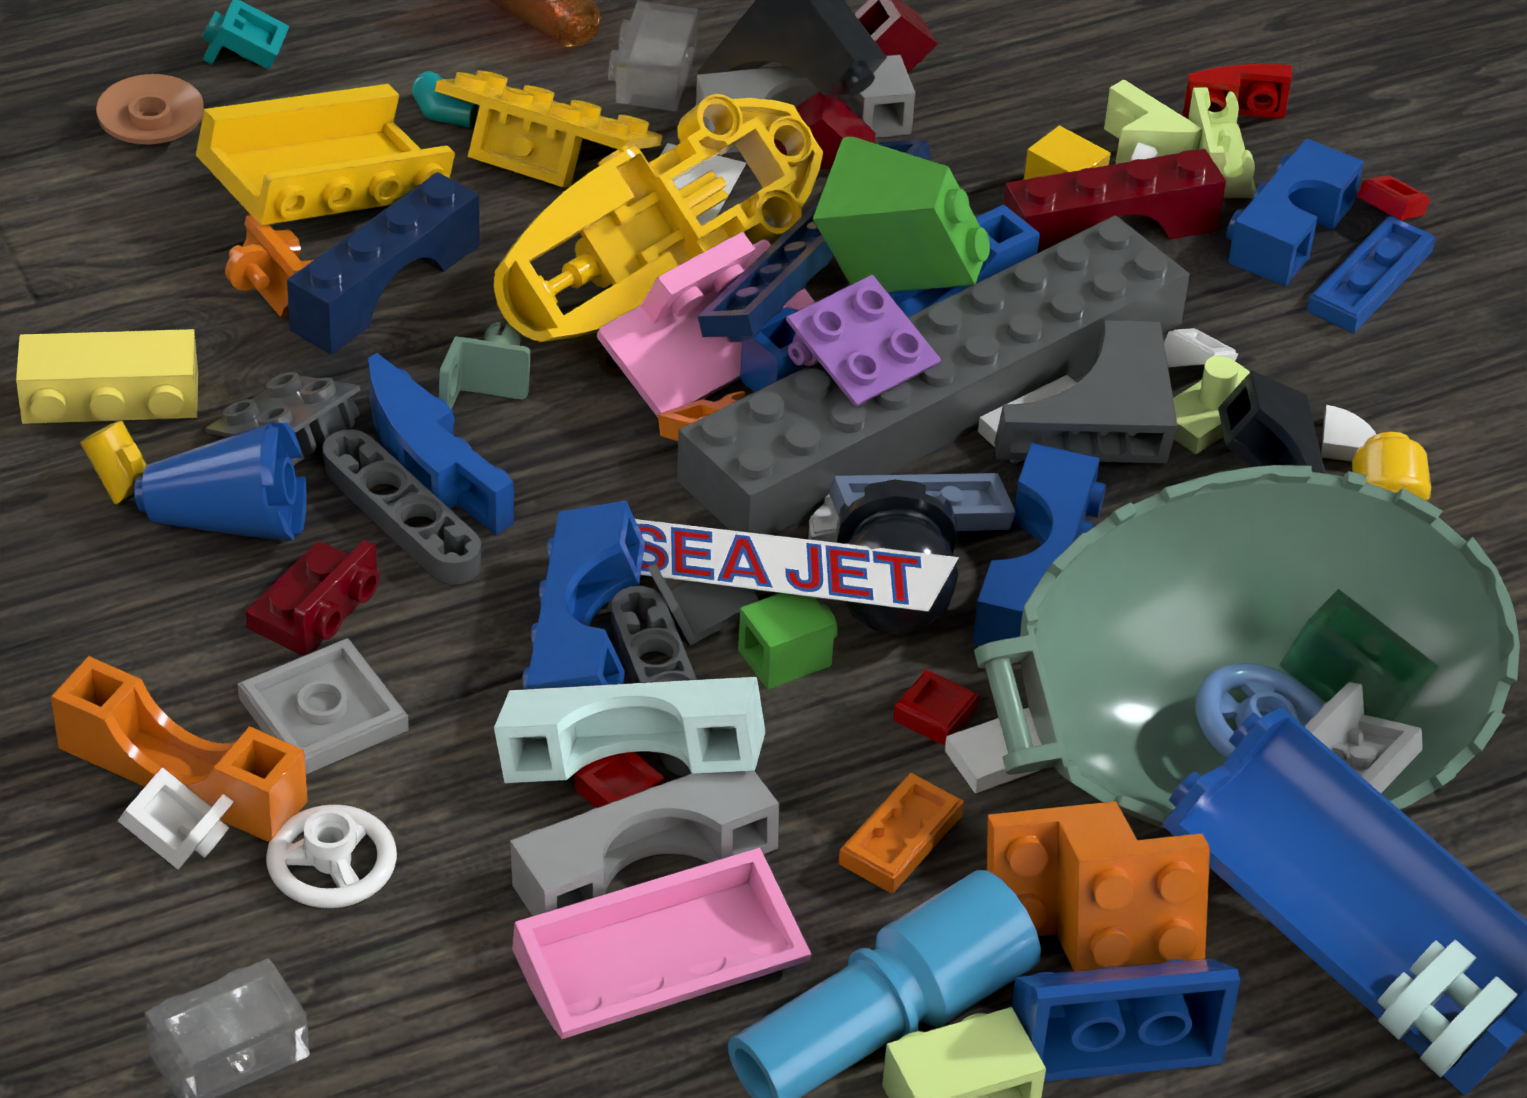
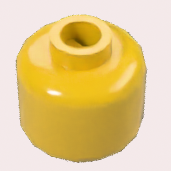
M1382 432L1373 435L1367 439L1353 456L1352 471L1366 475L1365 482L1395 493L1404 488L1425 501L1429 500L1431 496V482L1427 453L1418 442L1409 439L1407 435L1400 432Z

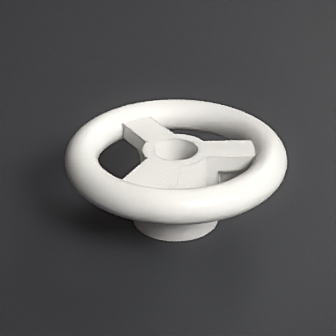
M322 805L295 814L269 842L266 854L268 872L275 885L291 899L318 908L350 906L374 895L391 877L397 859L396 844L386 825L374 815L362 809L346 805ZM304 832L302 840L291 843L299 834ZM367 834L376 845L377 861L370 873L359 880L350 866L351 852ZM287 865L314 866L320 872L330 874L338 888H318L299 881L290 872Z

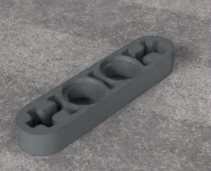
M354 429L341 430L326 438L323 443L324 473L327 478L433 578L442 583L453 585L469 582L478 576L481 570V539L476 532L381 445L363 431ZM358 459H360V471H359V463L356 461V460H358ZM381 484L393 485L399 489L389 495H377L369 491L372 487ZM419 516L427 517L434 521L431 525L423 528L410 527L404 523L409 518Z
M630 586L614 595L611 602V630L631 683L697 680L667 604L661 594L652 588ZM636 614H639L643 620H647V629L640 631V624ZM657 651L668 655L671 659L661 665H651L643 662L639 657L647 652ZM659 752L663 764L669 771L682 777L692 774L682 760Z

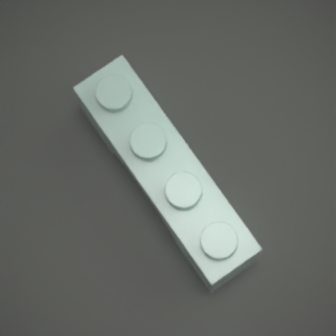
M757 677L509 690L494 726L505 783L567 780L579 769L596 760L611 755L636 751L660 752L677 757L688 766L692 774L755 771L765 736Z

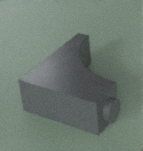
M1104 320L1095 355V365L1078 383L1060 394L1047 399L1022 404H1003L994 441L996 459L1026 460L1030 445L1034 443L1100 458L1099 462L1167 463L1178 425L1161 323Z

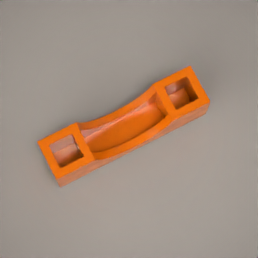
M90 656L84 660L51 696L59 749L144 787L163 767L211 807L225 794L234 802L220 820L264 841L270 842L282 826L292 816L299 813L308 802L305 754L303 749L250 726L237 741L231 743H216L199 738L177 725L158 707L142 679Z

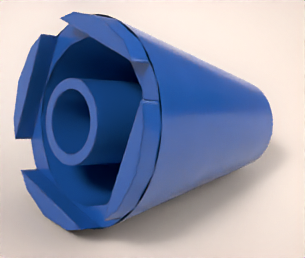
M287 422L269 423L147 464L143 476L137 477L135 481L134 492L137 507L140 512L147 513L152 523L281 542L295 540L294 535L301 534L304 529L307 498L305 476L296 477L291 460L293 458H302L295 432Z

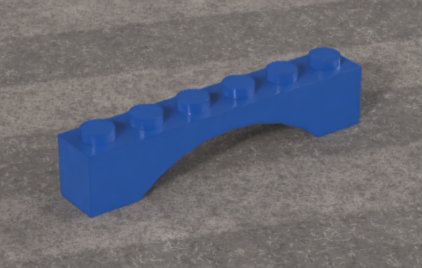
M1004 204L976 217L980 227L986 230L990 242L989 256L986 261H983L976 284L1037 254L1040 233ZM972 285L892 291L887 293L903 313L909 317ZM789 307L784 308L759 330V334L756 337L742 341L740 380L753 392L807 367L804 364H795L788 353V346L793 343L796 332L786 321V318L799 310Z

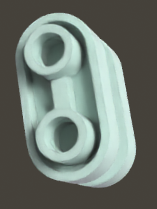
M1456 939L1447 948H1444L1437 940L1433 942L1410 968V971L1416 978L1413 980L1403 972L1377 1001L1386 1010L1378 1022L1398 1040L1414 1026L1432 1042L1420 1057V1060L1440 1078L1491 1026L1518 995L1497 976L1483 990L1471 981L1464 972L1470 967L1476 957ZM1445 993L1464 1009L1452 1022L1448 1021L1433 1007Z

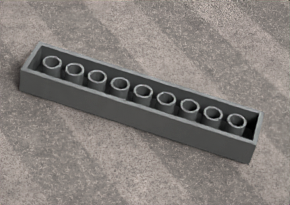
M1115 215L976 285H972L907 317L941 358V363L857 407L852 404L820 362L679 429L677 482L729 530L773 535L815 513L825 503V497L830 492L834 476L889 475L978 429L979 418L1002 407L1003 404H1008L1066 375L1071 379H1075L1089 372L1095 365V355L1104 320L1160 322L1162 334L1182 324L1190 273Z

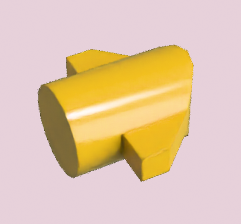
M119 420L80 442L115 504L122 502L133 494L137 477L143 476L147 465L123 421Z

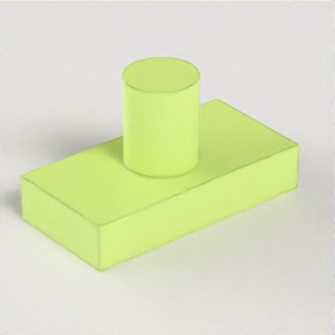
M1218 355L1207 359L1204 365L1202 380L1173 398L1178 425L1174 440L1196 455L1223 438L1218 407L1250 371L1227 356Z

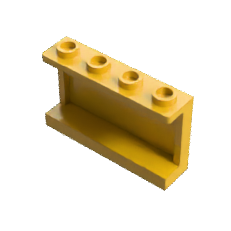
M389 84L204 109L196 156L260 225H269L392 205L437 172L450 178L455 152L449 146L420 149L394 123L399 94Z

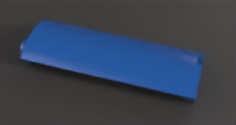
M1280 707L1261 718L1256 713H1252L1229 739V742L1236 748L1223 765L1202 776L1194 771L1176 788L1169 798V801L1176 808L1163 822L1162 826L1174 836L1202 833L1210 846L1209 868L1379 1019L1386 1010L1377 1003L1378 999L1403 972L1413 980L1416 978L1410 971V968L1436 940L1444 948H1447L1456 939L1476 957L1464 974L1480 989L1483 990L1496 976L1499 977L1518 995L1491 1026L1443 1075L1466 1096L1496 1066L1520 1037L1527 1032V920L1286 710ZM1446 993L1433 1006L1450 1022L1464 1010ZM1414 1026L1401 1038L1420 1056L1432 1044Z

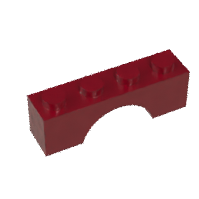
M1206 149L1188 150L1165 156L1136 159L1130 162L1084 168L1078 171L1009 182L1005 184L1003 204L1040 233L1037 254L1115 215L1117 217L1124 215L1150 217L1158 222L1168 240L1218 231L1226 180Z

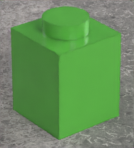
M779 593L740 608L738 651L767 690L830 667L832 665L833 641L838 634L837 623L830 608L825 604L820 605L815 597Z

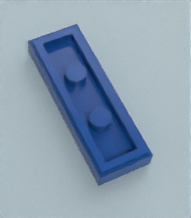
M1388 216L1309 296L1307 312L1355 333L1433 251L1436 237L1397 218Z

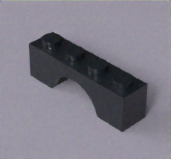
M1251 370L1218 407L1226 447L1242 458L1250 467L1270 465L1312 466V472L1325 474L1307 394Z

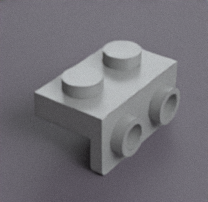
M1348 682L1304 726L1380 793L1422 751V729L1364 715L1363 686L1353 682Z

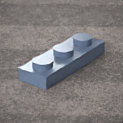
M998 473L834 476L829 492L838 517L840 508L844 503L849 507L852 502L865 496L864 487L872 483L894 479L922 483L925 485L926 494L939 499L943 504L947 499L953 507L957 520V531L1010 530L1016 514Z

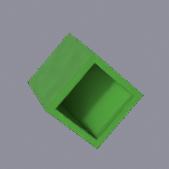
M844 137L842 139L813 220L850 285L871 275L877 279L886 292L976 285L983 261H986L989 256V237L986 230L980 227L969 206L966 192L960 189L949 167L856 137Z

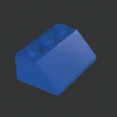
M1214 959L1193 961L1171 960L1161 964L1102 967L1097 970L1065 973L1041 972L1032 976L1015 977L1011 1007L1046 1068L1044 1081L1223 1064L1241 979L1237 968Z

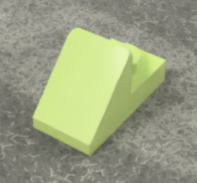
M1122 80L1110 87L1104 129L1119 138L1116 164L1130 162L1138 142L1156 148L1158 152L1157 157L1188 150H1199L1201 127L1126 80Z

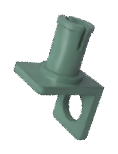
M501 322L491 324L486 330L484 340L455 336L440 368L439 398L443 399L450 409H452L460 390L521 400L527 397L529 392L530 349L520 346V333L510 324L506 323L502 335H498L501 329Z

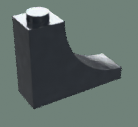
M755 0L697 73L709 74L758 69L767 63L775 62L798 71L808 78L825 97L844 94L854 96L866 90L875 79L873 73L887 57L844 0Z

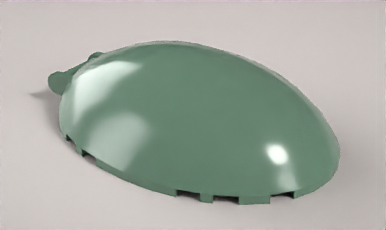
M1257 466L1219 472L1165 487L1154 496L1135 504L1130 502L1113 511L1108 518L1086 533L1083 532L1046 570L1024 605L1020 637L984 644L976 648L974 654L978 667L986 668L1008 751V754L1002 758L1006 774L1014 775L1055 767L1060 775L1102 802L1116 801L1123 813L1161 828H1165L1162 826L1163 822L1176 808L1169 801L1176 788L1192 772L1195 771L1202 776L1223 765L1226 761L1207 740L1196 716V695L1199 686L1210 673L1221 667L1238 663L1268 666L1299 680L1312 690L1324 704L1331 700L1348 682L1361 684L1363 686L1364 715L1422 729V751L1381 793L1401 810L1441 788L1456 777V774L1476 754L1484 749L1505 717L1502 714V710L1510 686L1518 678L1520 651L1516 615L1511 598L1497 568L1474 537L1468 541L1464 540L1439 518L1443 510L1404 488L1395 493L1365 482L1366 475L1348 471L1344 476L1312 472V466ZM1021 662L1029 710L1042 745L1033 747L1011 666L1013 663ZM1241 688L1228 691L1236 702L1240 704L1245 699L1250 698ZM1225 719L1229 727L1235 732L1238 728L1235 719Z

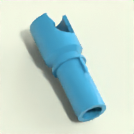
M976 870L883 927L876 936L875 950L870 948L856 950L848 958L847 967L731 1037L728 1041V1053L740 1082L752 1098H802L892 1040L897 1041L909 1033L917 1032L919 1023L929 1027H942L1015 981V977H1021L1031 971L1040 962L1041 947L1037 931L1027 910L1016 894L999 877L987 870Z

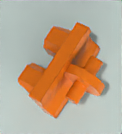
M252 215L246 216L244 223L247 230L246 240L243 246L237 245L230 250V258L226 264L225 275L232 286L238 290L248 291L256 288L281 318L289 317L287 279L313 260L300 261L298 258L301 250L299 239L290 229L274 230L270 225H260Z

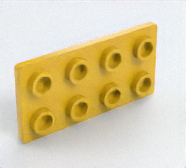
M481 70L477 71V75L456 72L455 79L436 81L434 91L480 105L468 157L560 187L571 186L583 138L616 149H620L625 145H628L630 148L638 145L639 149L661 145L663 135L648 131L649 122L627 115H619L617 120L600 116L602 109L600 106L579 100H571L570 105L553 101L554 92L536 86L524 85L523 90L506 86L508 78L496 73Z

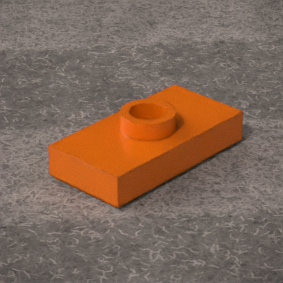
M910 773L840 849L839 865L893 894L962 817L964 801Z

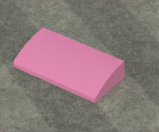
M760 848L516 921L512 947L530 989L561 1039L808 962L811 958V952Z

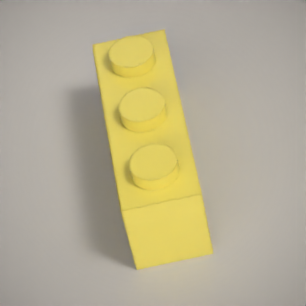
M194 329L20 335L16 383L22 424L197 418L198 365Z

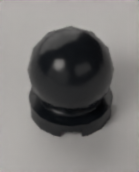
M896 479L872 483L864 487L865 496L852 502L849 507L844 503L840 508L837 522V543L867 546L870 549L884 548L953 557L957 541V520L952 504L947 499L943 504L939 499L926 494L925 485L922 483ZM955 564L929 612L845 602L851 615L871 629L903 636L928 627L947 612L959 573Z

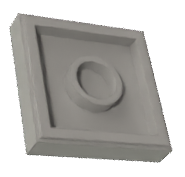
M348 638L238 683L239 700L261 730L266 734L304 750L306 774L408 731V715Z

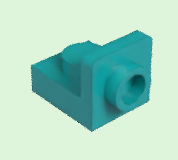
M232 0L224 15L215 11L201 37V39L209 42L202 60L212 65L221 47L224 46L236 52L242 58L253 61L269 70L279 53L289 26L241 0Z

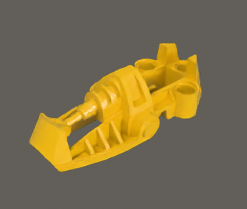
M713 94L705 97L680 119L678 124L680 144L648 163L638 145L631 148L625 145L602 159L598 163L599 167L564 191L533 220L512 245L495 270L494 292L503 317L510 326L523 336L532 340H538L539 342L568 339L595 333L603 325L641 306L659 276L741 232L745 234L752 245L761 240H767L772 245L802 217L801 208L811 194L820 170L823 151L814 139L810 128L802 120L794 105L776 100L757 98L731 99L725 95ZM703 117L711 120L715 125L713 132H710L705 127ZM774 138L781 141L785 146L787 156L780 153L776 148ZM737 146L763 189L701 226L697 217L728 199L729 196L724 189L727 186L722 176L717 178L713 170L679 190L674 181L718 154L721 156ZM773 216L775 228L770 226L764 218ZM580 233L582 238L575 245L576 258L563 265L562 273L549 281H545L541 275L538 276L530 262ZM590 281L602 288L613 284L610 288L566 315H563L557 306L558 301L555 295L569 286L577 289Z

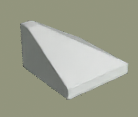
M1195 328L1169 331L1164 342L1168 367L1205 364L1206 360L1210 357L1218 355L1227 356L1235 361L1238 356L1235 349Z

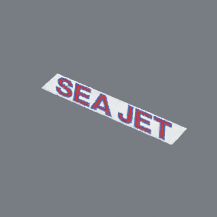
M635 519L645 541L640 575L652 576L647 567L656 563L663 578L928 612L959 558L884 548L870 549L867 546Z

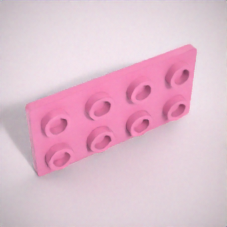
M743 232L659 276L641 306L603 325L597 333L598 340L657 417L659 413L705 399L740 379L742 342H729L725 337H702L697 316L771 246L767 240H761L752 245ZM804 288L797 292L783 306V309L789 307L800 311L814 304L815 301Z

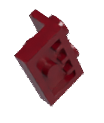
M318 540L246 611L247 629L299 655L305 656L312 653L324 639L329 640L337 633L342 621L360 603H366L374 595L380 580V574L377 570L376 545L363 540L348 555Z

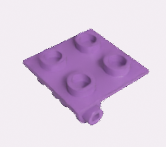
M873 275L786 318V321L796 332L793 343L788 346L791 360L797 365L804 364L806 366H812L820 362L855 407L927 371L942 361Z

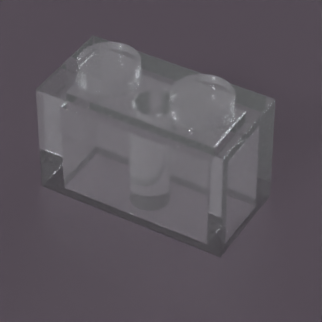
M637 1L631 20L622 21L619 34V50H612L609 60L608 80L616 82V103L677 112L696 54L698 9Z
M270 958L247 968L235 969L217 981L187 994L173 996L159 1006L145 1011L150 1055L177 1098H217L309 1056L306 1013Z

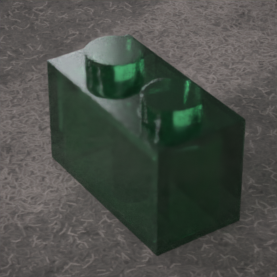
M1339 588L1306 622L1279 664L1280 667L1325 702L1331 700L1348 682L1361 684L1364 715L1398 722L1408 711L1438 668L1436 663Z

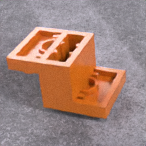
M1116 801L988 815L987 871L999 877L1016 894L1027 910L1038 936L1057 935L1074 972L1097 970L1102 967L1161 964L1171 960L1193 961L1205 959L1210 846L1202 833L1137 840Z

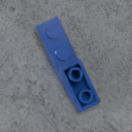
M378 353L369 357L372 419L382 447L449 509L458 505L495 535L514 524L515 490L513 481L503 469L494 467L474 452L464 439L453 435L455 423L453 410L450 409L443 399L434 397L413 381L405 370L396 368Z

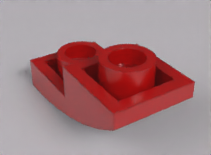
M1231 65L1188 74L1182 116L1186 119L1189 118L1193 88L1208 87L1211 104L1208 110L1211 112L1222 111L1227 104V94L1233 92L1239 105L1238 115L1285 119L1292 80V65Z

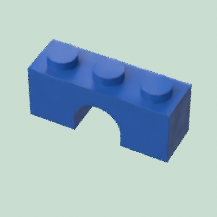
M1306 138L1292 156L1289 154L1283 156L1275 175L1268 183L1262 181L1259 184L1249 206L1245 210L1238 209L1233 215L1226 234L1227 239L1232 241L1228 263L1286 287L1310 258L1316 224L1333 230L1355 204L1364 161Z

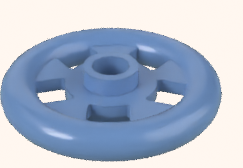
M1238 663L1221 667L1210 673L1203 680L1196 695L1195 710L1203 734L1218 753L1227 760L1236 747L1229 742L1234 731L1229 727L1225 719H1235L1236 725L1239 727L1252 713H1256L1261 718L1282 707L1299 723L1305 726L1322 709L1324 703L1306 685L1282 671L1259 664ZM1241 688L1250 698L1245 699L1240 704L1236 702L1228 691Z

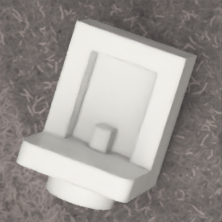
M162 767L126 808L118 822L179 870L194 851L205 858L225 835L229 827L220 819L234 801L223 794L211 807Z

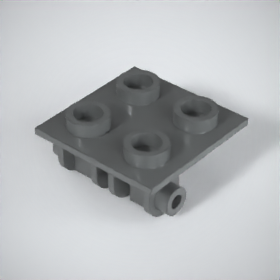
M297 372L283 373L269 380L266 384L267 389L252 399L241 400L229 405L224 409L223 417L206 427L205 431L207 434L230 437L269 423L287 422L295 432L302 458L291 459L293 465L303 460L304 456L313 454L316 451V447H323L326 438L331 434L341 430H349L354 426V419L359 416V410L350 397L361 391L359 385L333 381L332 378L328 377L312 378L300 376Z

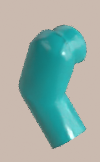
M425 71L415 78L412 86V95L425 118L468 128L474 126L478 111L477 104L434 91L436 81L444 80L437 73Z

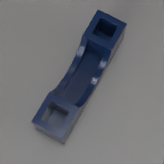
M437 172L287 279L290 331L331 355L370 327L374 309L383 290L404 266L416 259H421L445 272L480 246L479 194Z

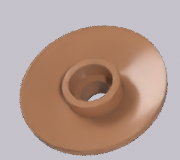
M145 74L123 79L107 88L99 97L96 113L100 126L109 135L119 140L134 144H160L181 138L195 129L203 117L204 103L199 91L193 85L180 78L161 74Z

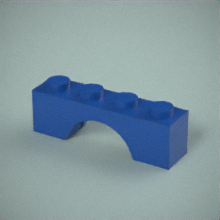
M1031 443L1018 481L1015 503L1016 514L1013 524L1031 534L1041 546L1021 557L991 560L977 601L972 644L982 646L994 641L1020 637L1024 605L1049 566L1083 532L1086 533L1094 527L1093 522L1087 521L1088 516L1099 518L1106 490V484L1096 482L1100 458Z
M627 501L560 511L558 513L554 537L549 538L547 543L549 567L546 580H542L539 586L541 610L538 623H534L531 629L533 653L530 667H526L523 672L524 690L623 684L625 671L605 629L589 627L596 613L613 599L614 595L620 590L639 585L645 541Z

